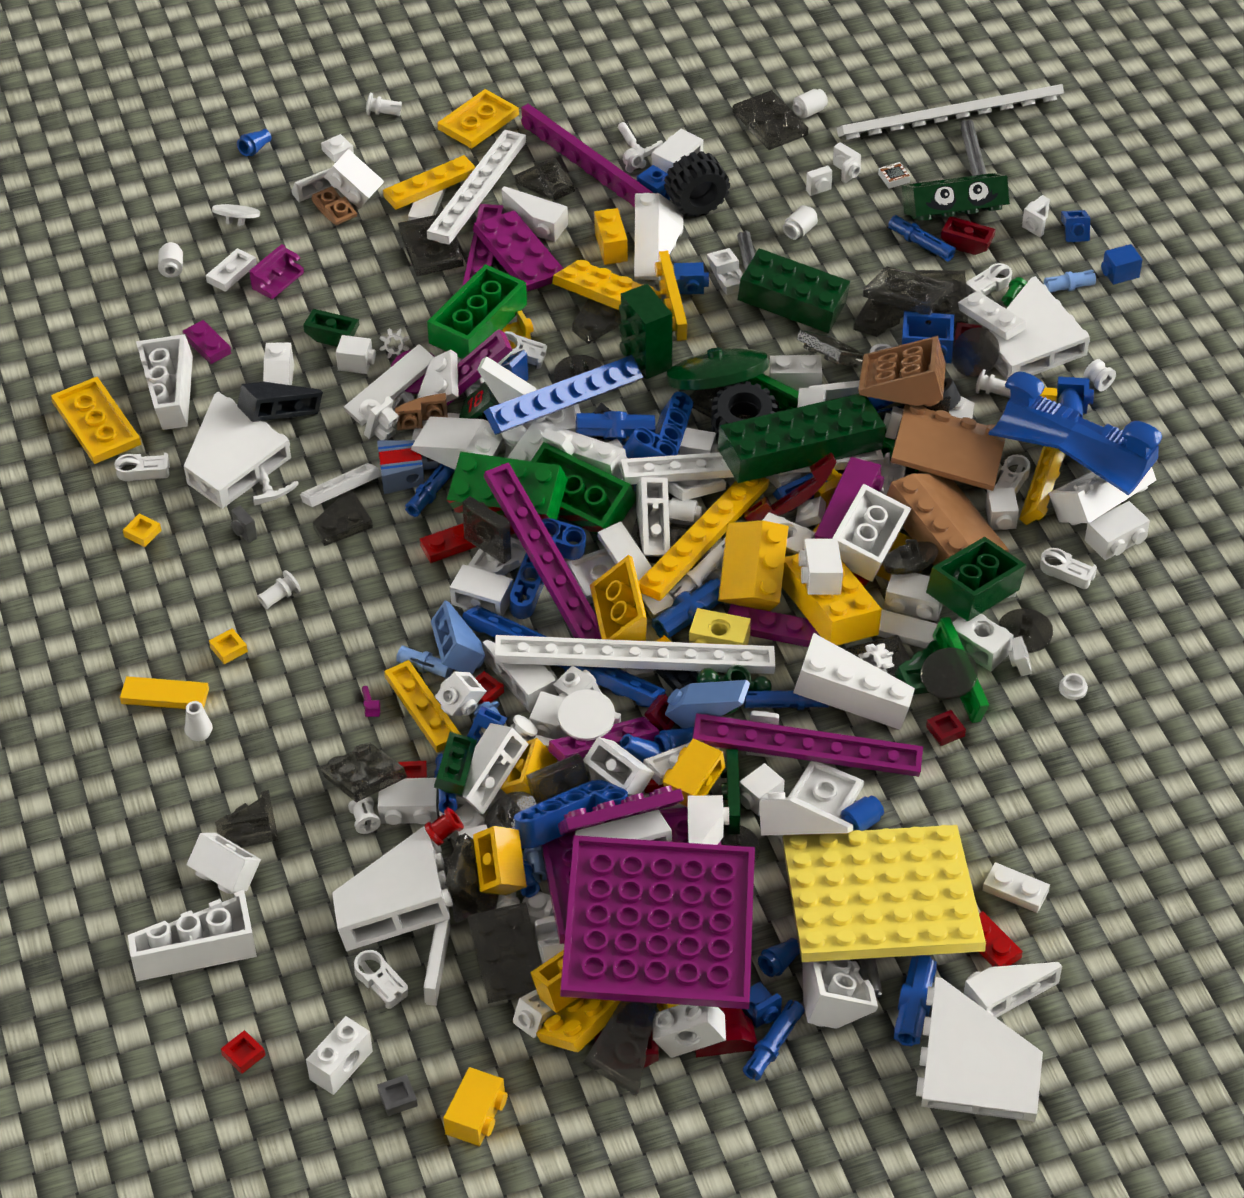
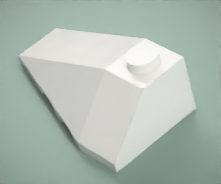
M635 193L634 280H659L660 277H656L655 262H658L659 251L668 250L670 255L671 251H674L678 237L683 233V214L660 193Z
M856 961L802 962L803 1003L808 1023L819 1027L825 1026L837 1029L876 1012L878 1004L874 988L869 980L862 979L858 973L860 966Z

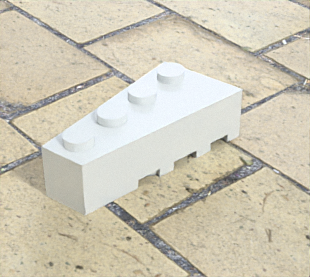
M185 334L136 341L154 409L162 430L188 427L193 355Z
M1151 467L1136 489L1130 495H1126L1091 471L1050 492L1049 496L1059 522L1070 523L1071 525L1090 523L1132 495L1148 489V485L1156 481Z
M813 633L793 693L900 730L909 710L915 688Z
M244 889L234 893V898L224 902L220 899L209 903V908L194 914L190 910L180 914L181 917L171 923L162 921L128 935L136 982L257 957Z

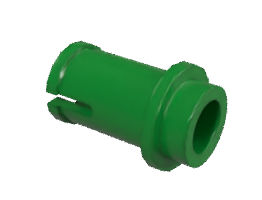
M1016 277L1009 282V289L1002 297L1003 304L1006 307L1011 304L1027 284L1023 278Z

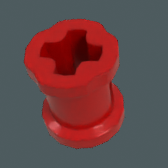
M449 807L434 822H427L424 825L427 834L438 846H441L444 843V839L456 830L461 831L464 829L459 816Z

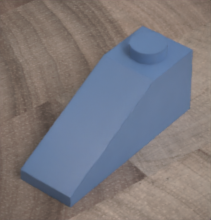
M444 600L431 620L441 662L443 665L456 671L473 674L475 669L481 667L485 659L481 641L450 602Z
M747 680L688 684L680 690L675 689L670 694L667 700L669 704L665 715L682 728L694 727L696 713L721 717L743 704L750 683Z

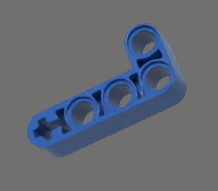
M675 392L661 411L655 433L644 427H638L633 431L623 446L626 457L629 459L677 455L692 411V399L686 393Z
M551 518L542 519L549 534L553 535L551 537L563 558L577 560L584 555L586 534L582 528ZM572 541H573V542H577L578 544L573 545V544H570L569 542H572ZM527 553L524 556L510 592V612L517 619H527L533 614L544 586ZM528 578H534L535 581H532V582H531V581H527L526 579H528ZM523 595H525L526 600H524L523 603H521L523 600Z
M592 780L518 812L514 816L515 829L519 830L521 848H535L563 836L560 834L558 823L565 819L564 815L568 814V812L581 808H586L587 813L592 812L593 807L614 800L615 805H619L621 800L628 797V792L610 782Z

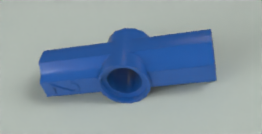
M622 411L604 412V414H576V433L588 437H603L606 440H625L638 427H644L655 433V415H632Z
M718 578L715 580L711 579L692 593L688 591L680 593L674 600L672 607L652 620V627L660 638L665 635L669 639L689 624L692 625L697 608L711 610L721 602L718 601L720 580Z
M927 955L911 957L906 983L901 988L898 1004L899 1014L894 1029V1039L899 1041L901 1045L912 1047L915 1044H920L925 1016H929L931 1006L926 1005L928 986H933L937 962Z

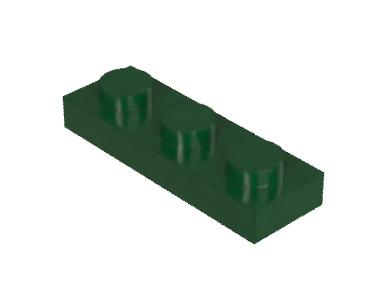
M453 732L449 733L434 788L441 789L446 793L462 796L477 739Z
M727 749L725 769L721 773V778H726V783H721V795H723V800H727V805H723V807H729L728 834H740L738 749Z

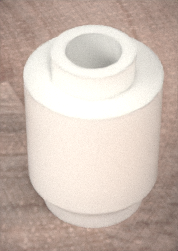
M812 89L794 98L793 111L797 116L805 119L822 111L827 106L828 99L823 90Z
M805 205L800 206L785 220L783 225L784 233L793 240L802 238L818 223L816 211Z
M169 242L164 244L159 250L158 270L165 277H176L181 274L183 269V251L176 243Z
M673 497L671 500H668L669 524L693 526L702 516V506H698V500L689 499L681 501Z

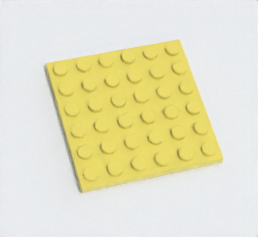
M957 825L854 830L849 833L783 835V850L801 962L985 951L986 941Z

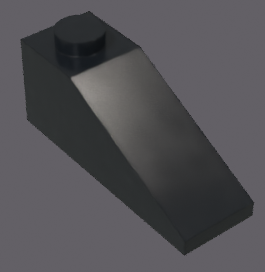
M271 382L246 383L241 385L237 407L252 422L313 415L319 412L323 392L320 389Z

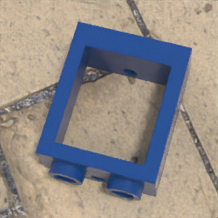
M904 311L901 345L938 336L945 362L951 364L954 341V314Z

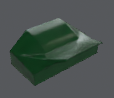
M313 309L303 327L304 332L316 342L338 347L341 336L354 337L360 324L359 319Z

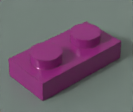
M204 320L182 330L188 343L210 364L232 354L230 345Z

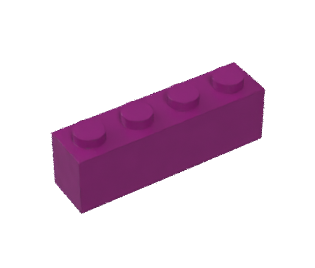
M854 457L850 458L817 528L814 539L833 538L863 484L879 492L882 490L884 476H881L880 464Z

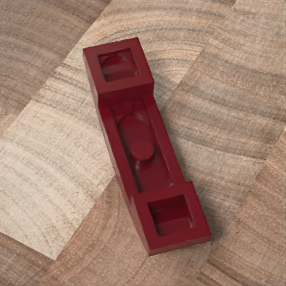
M829 453L811 465L809 468L813 477L772 505L764 497L750 506L744 513L746 520L761 521L769 512L780 516L803 504L829 478L837 463L834 455Z

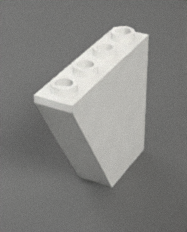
M1035 276L1027 282L1007 307V310L1025 320L1026 329L1008 340L989 330L985 335L983 354L1007 381L1008 377L1015 372L1021 371L1034 376L1086 356L1090 336L1075 321V318L1064 309L1061 302L1055 299L1048 291L1046 285L1042 284Z
M217 392L213 396L184 464L187 484L223 509L259 482V465L262 464L265 472L269 475L291 459L290 442L284 434H279L273 430L268 423L264 421L252 422L237 407L233 399Z
M425 827L420 828L332 892L337 929L346 951L450 919L448 907L452 906L453 902L448 889V879L444 871L446 868L441 854L442 848L432 841Z
M936 977L934 987L928 986L926 1005L932 1006L931 1017L925 1016L923 1035L929 1036L928 1047H921L919 1065L926 1066L924 1078L918 1077L916 1096L922 1097L921 1107L1035 1122L1038 1110L1043 1052L943 978Z

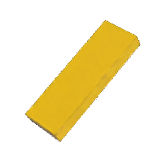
M126 676L120 701L121 704L178 709H186L188 703L198 701L204 708L209 686L208 683Z

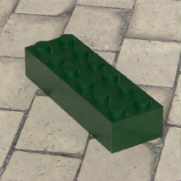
M858 393L720 425L717 449L737 483H742L809 467L829 453H832L835 459L839 460L881 450L883 448L886 425L868 397Z

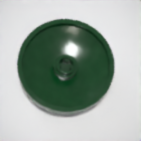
M711 348L706 353L690 357L672 366L667 371L668 384L673 388L683 390L710 389L736 384L764 373L769 368L768 356L763 351L752 349Z

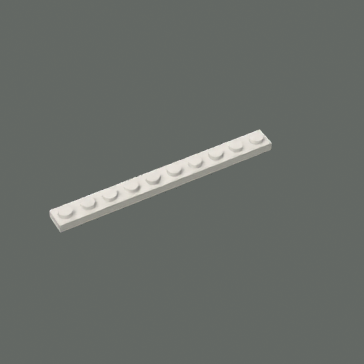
M1063 84L842 125L837 128L838 137L846 136V140L859 138V133L868 132V136L882 133L884 128H890V131L902 130L905 124L912 123V127L926 125V121L934 119V123L948 121V116L956 115V119L969 117L970 112L978 111V115L991 113V108L1000 107V111L1014 108L1013 104L1021 103L1022 107L1036 104L1035 100L1043 99V103L1055 101L1058 95L1064 93Z
M881 450L851 456L880 464L883 467L884 457ZM720 452L621 459L620 464L623 481L631 485L637 484L641 477L668 478V482L734 477ZM851 457L836 460L837 463L834 469L844 470ZM809 467L780 474L811 472Z
M496 635L494 663L701 671L704 668H711L716 672H727L731 666L740 665L745 667L749 673L774 674L775 652L774 646Z

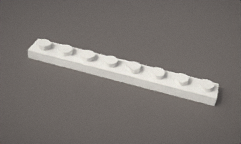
M508 130L502 132L427 230V239L450 245L525 145L526 135Z

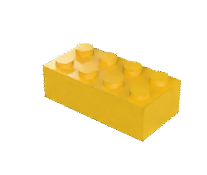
M799 553L785 557L782 587L822 638L838 646L879 635L882 609L842 560L843 580L841 595H808L806 583H801V568L803 566H799Z

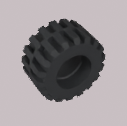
M699 151L698 154L692 152L689 156L684 155L681 157V160L675 161L673 167L668 169V175L664 179L666 183L664 187L679 212L688 217L692 215L700 217L701 214H709V211L716 210L717 206L725 201L724 197H727L729 194V177L712 154H705L703 151Z
M745 381V384H740L739 382L734 384V386H724V391L719 390L717 397L713 399L711 430L716 433V440L718 441L720 425L745 420L735 417L736 415L746 414L754 418L776 413L777 404H775L774 396H770V391L766 388L761 389L762 385L756 383L754 386L751 385V382Z

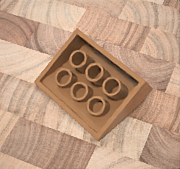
M938 336L864 354L858 388L859 395L914 406L924 405L928 407L938 404L943 400L946 368Z
M905 404L890 462L993 491L1005 438L989 435V431L995 427L993 424L983 425L968 417L961 419L951 416L950 413L943 410L933 411L926 409L923 405Z
M910 474L891 482L886 496L911 508L903 527L933 566L983 537L988 538L1009 552L1006 545L954 480L934 474Z

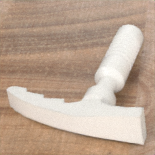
M621 122L618 125L619 131L628 145L636 149L640 145L636 144V139L627 124ZM657 141L652 146L646 147L643 156L651 155L655 148L663 144V141Z
M259 465V483L263 485V494L253 496L254 505L270 502L286 495L299 485L298 481H294L278 491H273L272 486L269 485L268 474L265 472L264 467H262L263 465Z

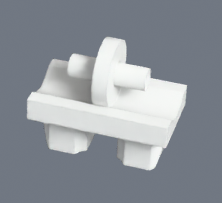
M389 396L385 398L382 405L372 399H367L360 404L359 413L362 418L367 420L364 435L368 439L376 435L380 440H388L395 434V429L392 426L397 423L399 415L392 410L394 401Z

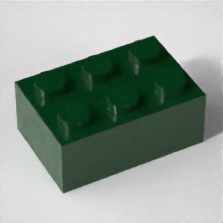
M648 284L621 293V305H619L621 324L619 329L622 340L620 342L622 354L624 356H633L645 379L668 371L672 367V312Z
M983 537L933 566L926 593L968 622L1019 591L1026 564L988 538Z

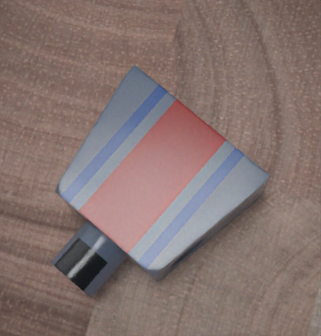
M415 440L377 441L384 494L424 484L423 470L437 469L438 462L412 451L411 447Z

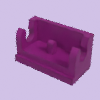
M281 244L249 270L252 289L270 299L275 298L304 273V268L294 262L300 260L299 255Z

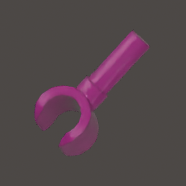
M363 686L365 717H380V700H372L368 686Z

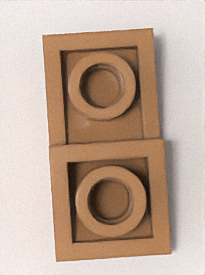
M333 186L312 194V202L333 224L339 225L357 217V212L346 197L341 198Z
M446 393L417 398L395 408V412L399 415L397 430L423 428L422 421L428 420L430 416L448 417Z

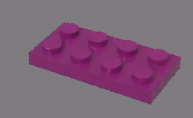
M515 210L474 223L473 231L509 275L526 282L527 292L552 284L553 275L564 269Z
M666 786L650 792V797L644 798L643 793L625 797L626 799L621 800L619 805H615L614 800L598 804L592 808V812L587 813L586 808L570 811L564 815L565 819L558 823L560 834L564 835L576 830L674 806L684 800L681 789L672 791L671 786Z

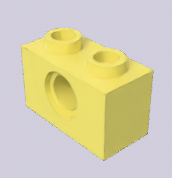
M697 608L689 631V643L748 645L751 618Z

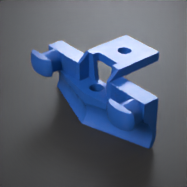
M1021 371L1015 372L1008 377L1005 387L1010 389V399L1000 420L989 431V435L1057 448L1126 495H1130L1157 461L1159 453L1158 444H1160L1162 434L1158 429L1141 421H1132L1123 430H1119L1110 424L1102 427L1080 417L1079 411L1040 396L1045 388L1044 383L1037 377Z

